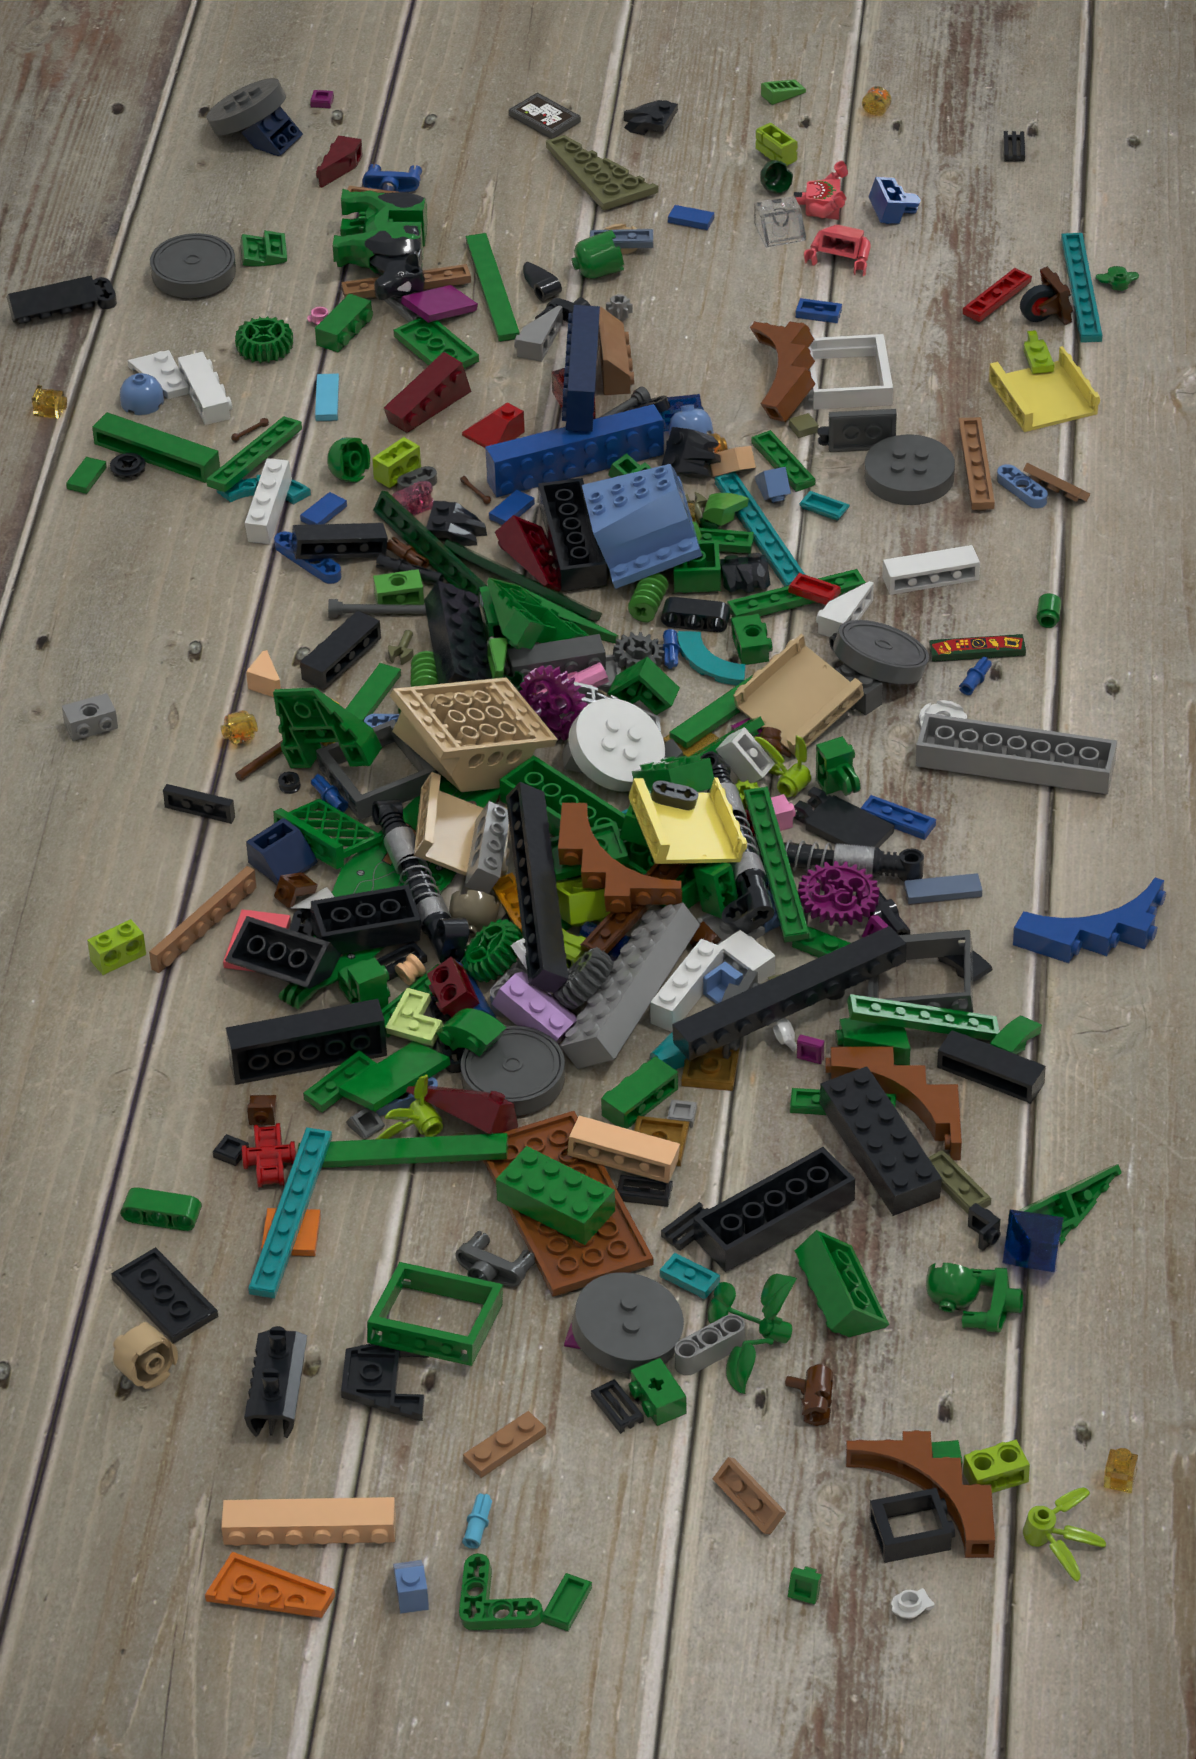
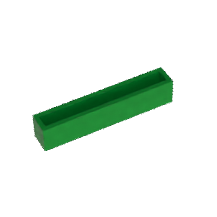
M108 412L92 426L95 445L121 454H138L149 464L204 483L207 482L206 479L220 468L218 450Z

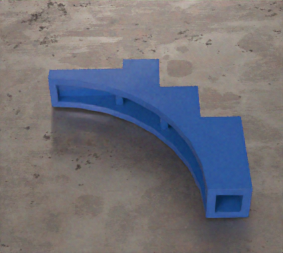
M1155 877L1149 886L1135 899L1119 908L1102 914L1086 917L1059 918L1023 911L1014 926L1013 945L1066 963H1070L1074 954L1078 955L1081 948L1107 956L1112 947L1116 948L1119 941L1145 949L1150 940L1153 941L1157 934L1158 927L1155 926L1158 905L1162 906L1166 898V891H1163L1164 880Z

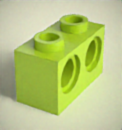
M403 437L372 458L374 479L391 488L397 484V479L401 475L421 468L420 446Z
M132 919L87 940L90 961L102 975L146 955L144 933Z
M1017 1440L1001 1442L995 1446L974 1450L964 1455L963 1474L969 1485H991L992 1493L1029 1482L1030 1464Z

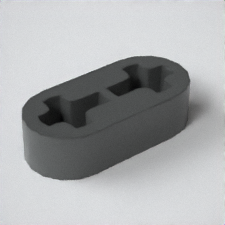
M424 466L401 475L397 479L399 493L402 495H413L436 485L437 471L433 467Z

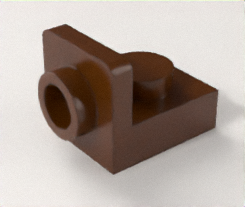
M303 872L280 875L274 897L287 908H291L294 906L297 896L315 893L318 884Z
M250 1095V1103L247 1105L249 1125H275L276 1095Z

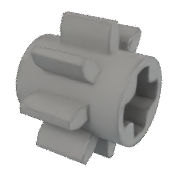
M617 294L610 298V302L606 303V311L620 321H624L628 318V313H633V304L630 303V299L626 296Z

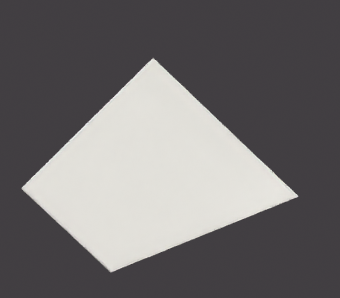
M326 887L291 908L311 909V901L331 898L334 895Z

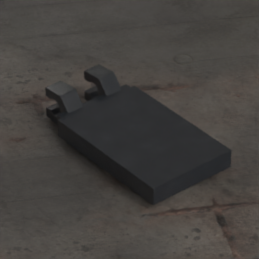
M812 787L808 791V796L811 797L808 803L799 800L794 805L795 810H797L794 818L805 824L806 830L835 845L838 843L853 846L880 847L894 833L893 824L835 795L827 796L823 790Z

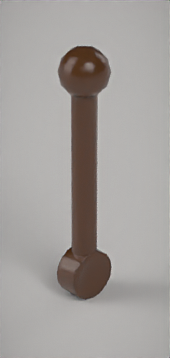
M262 418L259 423L238 434H232V441L237 442L240 437L261 426H268L269 420Z
M466 476L460 478L463 485H467L483 499L484 504L491 503V497L485 496L468 481Z

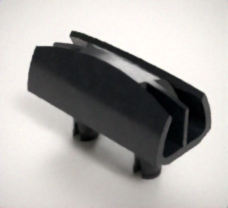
M274 1326L270 1330L258 1333L255 1349L257 1357H254L255 1367L252 1368L253 1378L250 1379L251 1388L248 1391L250 1399H247L244 1416L247 1427L255 1437L259 1435L267 1420L270 1436H273L277 1419H283L285 1438H288L293 1430L307 1344V1335L303 1333L286 1331L281 1326Z

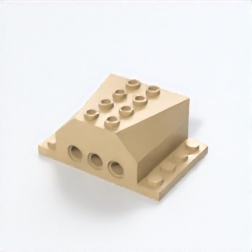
M507 677L394 688L390 694L392 700L401 710L392 732L461 792L500 788L499 779L532 757L535 749L554 747L558 740Z

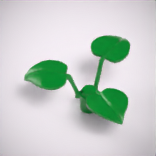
M773 1274L767 1279L761 1293V1303L764 1306L762 1312L765 1317L763 1320L731 1307L736 1297V1291L732 1284L721 1282L714 1290V1297L711 1299L708 1308L710 1324L727 1316L730 1312L760 1324L759 1333L765 1338L743 1341L742 1346H735L729 1355L726 1364V1376L730 1385L739 1393L746 1394V1384L756 1358V1351L753 1345H772L773 1341L785 1344L791 1338L792 1324L776 1316L797 1280L795 1277Z

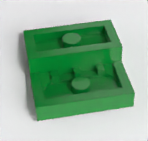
M264 230L263 237L242 234L240 244L243 266H271L287 262L285 233Z

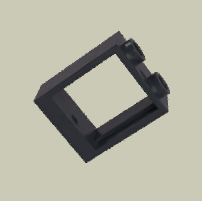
M937 1488L870 1500L869 1519L884 1563L951 1550V1540L955 1538V1528L952 1520H947L946 1501L944 1498L940 1499ZM927 1510L933 1511L939 1529L894 1538L888 1518Z

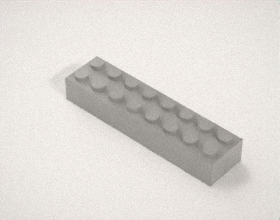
M925 713L916 745V766L1108 794L1116 761L1117 740Z
M684 903L673 906L670 904L655 911L649 910L642 916L640 925L631 933L632 937L628 943L621 948V954L614 961L610 975L594 995L588 999V1004L577 1016L576 1023L565 1034L566 1038L560 1047L577 1069L614 1060L700 926Z

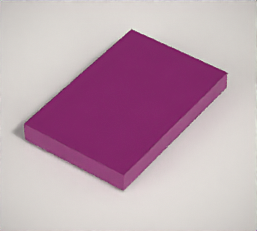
M452 285L402 296L401 300L405 307L427 322L473 312L478 307V303Z

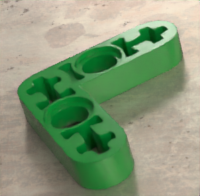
M477 1553L465 1560L459 1615L462 1625L466 1629L532 1628L542 1623L544 1611L540 1601L535 1598L489 1600L492 1568L486 1555ZM477 1566H480L479 1577H476L474 1572ZM480 1587L483 1589L482 1593L477 1596H470L468 1594L473 1588ZM472 1606H475L477 1613L474 1615V1618H469L472 1616ZM499 1610L509 1611V1614L504 1618L494 1617Z

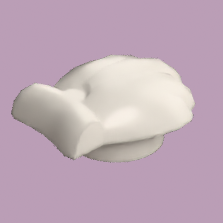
M782 1018L778 1020L777 1025L773 1026L775 1036L782 1045L786 1044L794 1052L797 1049L794 1028L788 1019Z
M923 1588L918 1591L905 1590L894 1596L891 1602L892 1612L904 1619L915 1618L924 1610L929 1611L933 1609L935 1605Z

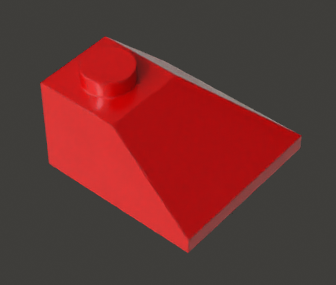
M507 402L464 430L462 436L484 448L514 440L525 432L524 411Z

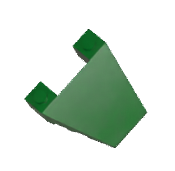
M488 578L487 584L502 634L509 639L508 643L517 649L523 647L532 650L536 642L547 643L589 636L572 621L558 618L559 612L551 609L550 611L547 607H543L540 599L520 585Z
M316 688L274 690L276 716H279L280 719L278 729L283 739L281 750L290 768H311L317 759L316 750L322 748L320 743L338 742L350 767L371 766L382 749L373 728Z

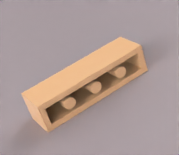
M579 1116L569 1136L567 1155L669 1183L678 1163L680 1144Z

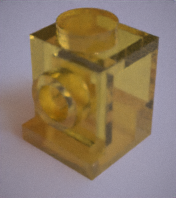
M37 385L32 397L34 416L60 418L63 410L67 408V397H64V391L42 389V385Z
M1126 1448L1110 1449L1105 1467L1104 1488L1132 1493L1138 1469V1455L1132 1454ZM1113 1472L1128 1475L1127 1480L1113 1478Z

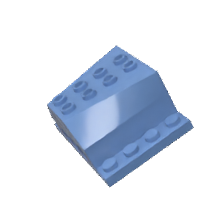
M671 464L582 485L593 534L608 565L615 589L702 556L681 479L677 476Z

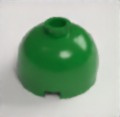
M353 437L341 438L329 448L327 454L328 468L339 480L358 482L365 477V475H362L365 469L369 470L370 451L367 444L362 443V439Z
M936 1263L932 1264L928 1268L926 1276V1290L929 1298L939 1306L940 1310L952 1313L955 1310L969 1307L976 1300L982 1280L979 1275L977 1279L972 1276L973 1270L953 1263H943L942 1267L935 1268Z

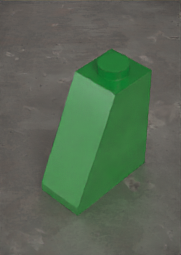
M850 1018L839 1019V1030H835L837 1045L842 1047H893L894 1065H910L911 1048L905 1028L850 1020Z

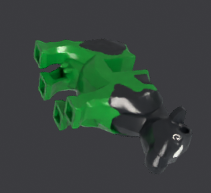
M342 189V215L359 212L360 216L351 220L342 218L341 236L334 235L332 245L333 260L337 262V267L354 264L361 268L371 269L375 274L381 275L374 283L375 296L378 300L422 292L425 284L422 270L423 246L426 244L428 225L426 198L408 192L377 193L371 190L350 192Z

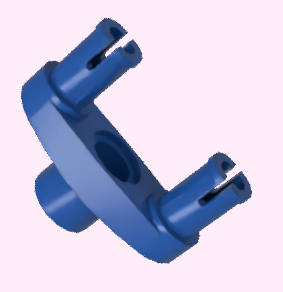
M371 164L363 176L362 183L365 188L412 192L419 187L422 168L416 165L414 169V165L409 168V172L381 171L380 165L375 164L374 167V164Z

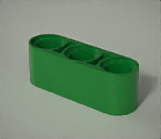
M134 1187L128 1191L120 1214L124 1220L135 1224L190 1231L195 1227L202 1204L194 1196Z

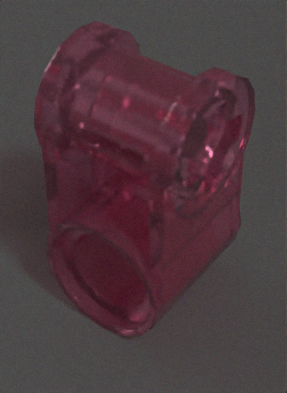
M428 481L416 482L414 485L398 490L392 495L413 516L432 509L434 502L431 496L433 486Z

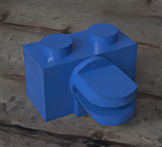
M875 177L868 196L880 223L900 224L903 213H916L921 202L918 195L905 193L902 186H898L896 179L889 177Z

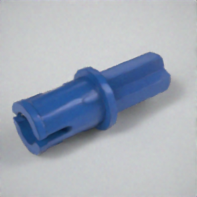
M668 629L663 633L664 665L668 666V669L678 666V654L680 652V646L677 643L678 633L673 629Z
M982 657L974 668H970L967 671V677L959 685L961 687L960 691L963 694L971 695L977 685L985 680L984 675L992 666V662L987 657Z
M320 774L315 775L311 779V784L321 794L323 801L341 812L347 810L348 802L339 794L336 786H331Z

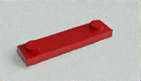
M1016 268L1012 269L963 307L962 314L981 322L1031 283L1032 276Z

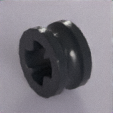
M291 771L284 772L278 778L279 788L283 793L293 794L299 791L301 784L297 773Z

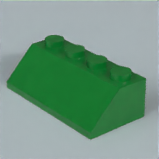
M816 1230L794 1250L799 1259V1267L805 1272L808 1279L807 1284L818 1300L817 1305L825 1315L826 1325L833 1333H840L850 1338L884 1329L889 1325L852 1245Z

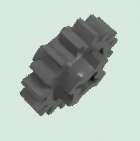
M630 632L629 637L623 634L621 635V640L616 639L613 647L614 661L618 662V667L625 666L627 669L648 657L658 667H661L664 658L663 644H658L659 639L652 640L650 634L646 637L643 636L642 632H639L638 635Z

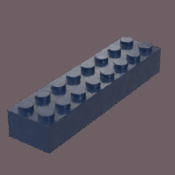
M574 305L573 313H569L561 420L566 421L565 430L593 431L600 306Z

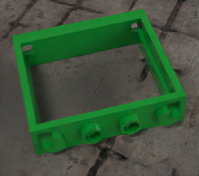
M399 1262L367 1321V1343L472 1366L503 1305V1284ZM403 1287L484 1305L468 1336L387 1319ZM462 1350H466L467 1354H463Z

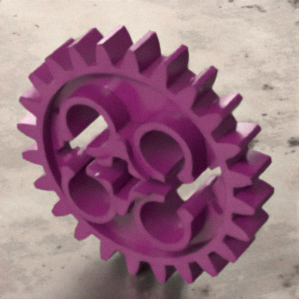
M542 665L529 672L523 678L524 682L520 684L523 690L519 691V693L558 740L562 738L565 741L569 738V731L573 722L588 705V703L582 701V698L586 695L579 693L578 690L581 686L573 684L575 681L574 677L570 680L567 678V671L561 674L560 667L553 670L551 665L546 668ZM544 688L547 689V692H545L544 694L543 692L538 693ZM562 713L568 714V715H566L565 717H563L562 719L560 718V715H561Z
M835 861L833 866L824 862V868L815 865V871L808 869L807 876L802 875V880L798 885V895L801 906L804 907V913L811 912V919L820 917L819 923L829 920V926H832L834 922H838L839 926L842 927L844 921H847L849 925H853L854 919L861 923L862 916L869 918L870 912H875L876 905L879 902L877 880H873L872 874L866 875L865 868L858 871L857 864L848 867V863L844 862L842 866H839L838 862ZM820 889L824 891V895H820ZM853 892H857V897L853 896Z

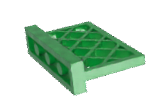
M321 799L314 800L290 812L282 808L273 811L274 823L285 818L297 827L315 857L336 870L344 867L345 858L382 842V835ZM309 818H318L322 820H309ZM358 837H368L367 839H358Z

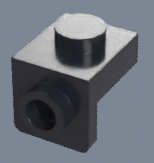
M975 1203L968 1211V1227L979 1234L978 1248L984 1251L988 1246L994 1245L999 1240L1001 1235V1219L990 1210L984 1209Z

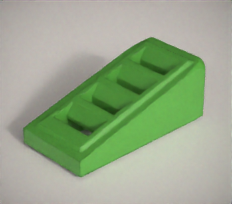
M795 79L761 83V96L771 105L806 93V89Z
M492 638L488 642L487 657L492 679L503 678L508 646L507 638Z

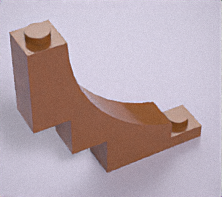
M831 1047L830 1058H825V1073H830L831 1079L867 1066L886 1094H896V1100L908 1107L924 1122L935 1141H944L945 1150H950V1157L953 1160H961L962 1138L958 1084H926L925 1065L894 1066L893 1047Z

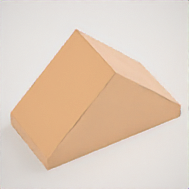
M751 446L736 447L717 452L715 454L720 455L721 462L710 464L712 477L756 468Z
M262 651L246 671L248 689L274 697V690L281 689L280 679L268 651Z

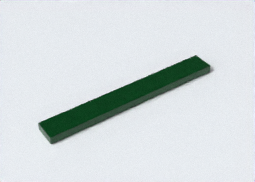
M381 491L373 511L410 546L415 548L418 554L428 559L429 564L437 572L443 573V578L450 584L478 596L480 605L479 587L487 585L388 491Z
M448 540L444 544L452 553L588 619L598 621L602 616L601 612L556 590L545 587L543 584L469 548Z

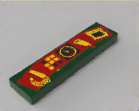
M1023 634L929 640L932 662L981 659L982 657L1026 656Z

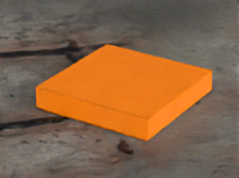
M267 1208L261 1251L277 1208ZM320 1209L306 1210L291 1256L316 1255L321 1220Z

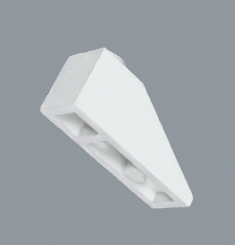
M869 581L829 601L824 609L820 610L817 614L818 633L830 637L833 633H838L839 627L844 622L859 620L873 601L874 582Z

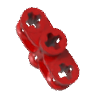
M280 1123L268 1127L254 1125L255 1147L247 1148L246 1145L242 1146L243 1168L248 1169L249 1166H256L258 1188H262L266 1184L277 1183L280 1186H284L283 1163H292L293 1165L296 1157L295 1141L282 1145Z

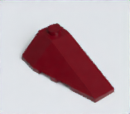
M513 515L495 531L499 540L498 545L541 584L559 592L561 590L556 569L552 567L554 560L552 555H549L550 545L542 526Z
M408 1086L406 1092L414 1095L415 1086ZM428 1086V1092L424 1096V1101L489 1134L518 1128L514 1103L506 1100L505 1095L500 1092Z

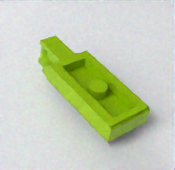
M1036 330L1027 331L1028 340L1024 341V353L1032 374L1054 372V363L1046 342H1044V339L1038 340Z

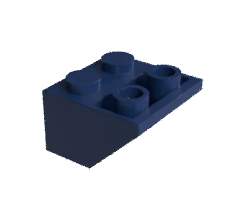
M281 106L242 132L255 149L276 156L282 155L303 135Z
M282 818L246 841L248 863L276 885H278L280 875L305 872L318 863L301 831L285 818Z

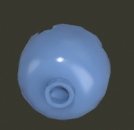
M138 373L128 377L120 388L121 407L126 412L128 410L134 411L135 415H147L156 412L159 409L158 406L164 403L161 384L155 377L149 374Z
M694 405L681 406V411L675 413L669 423V435L672 427L692 429L705 434L707 432L710 434L714 433L713 424L708 413L702 409H694Z

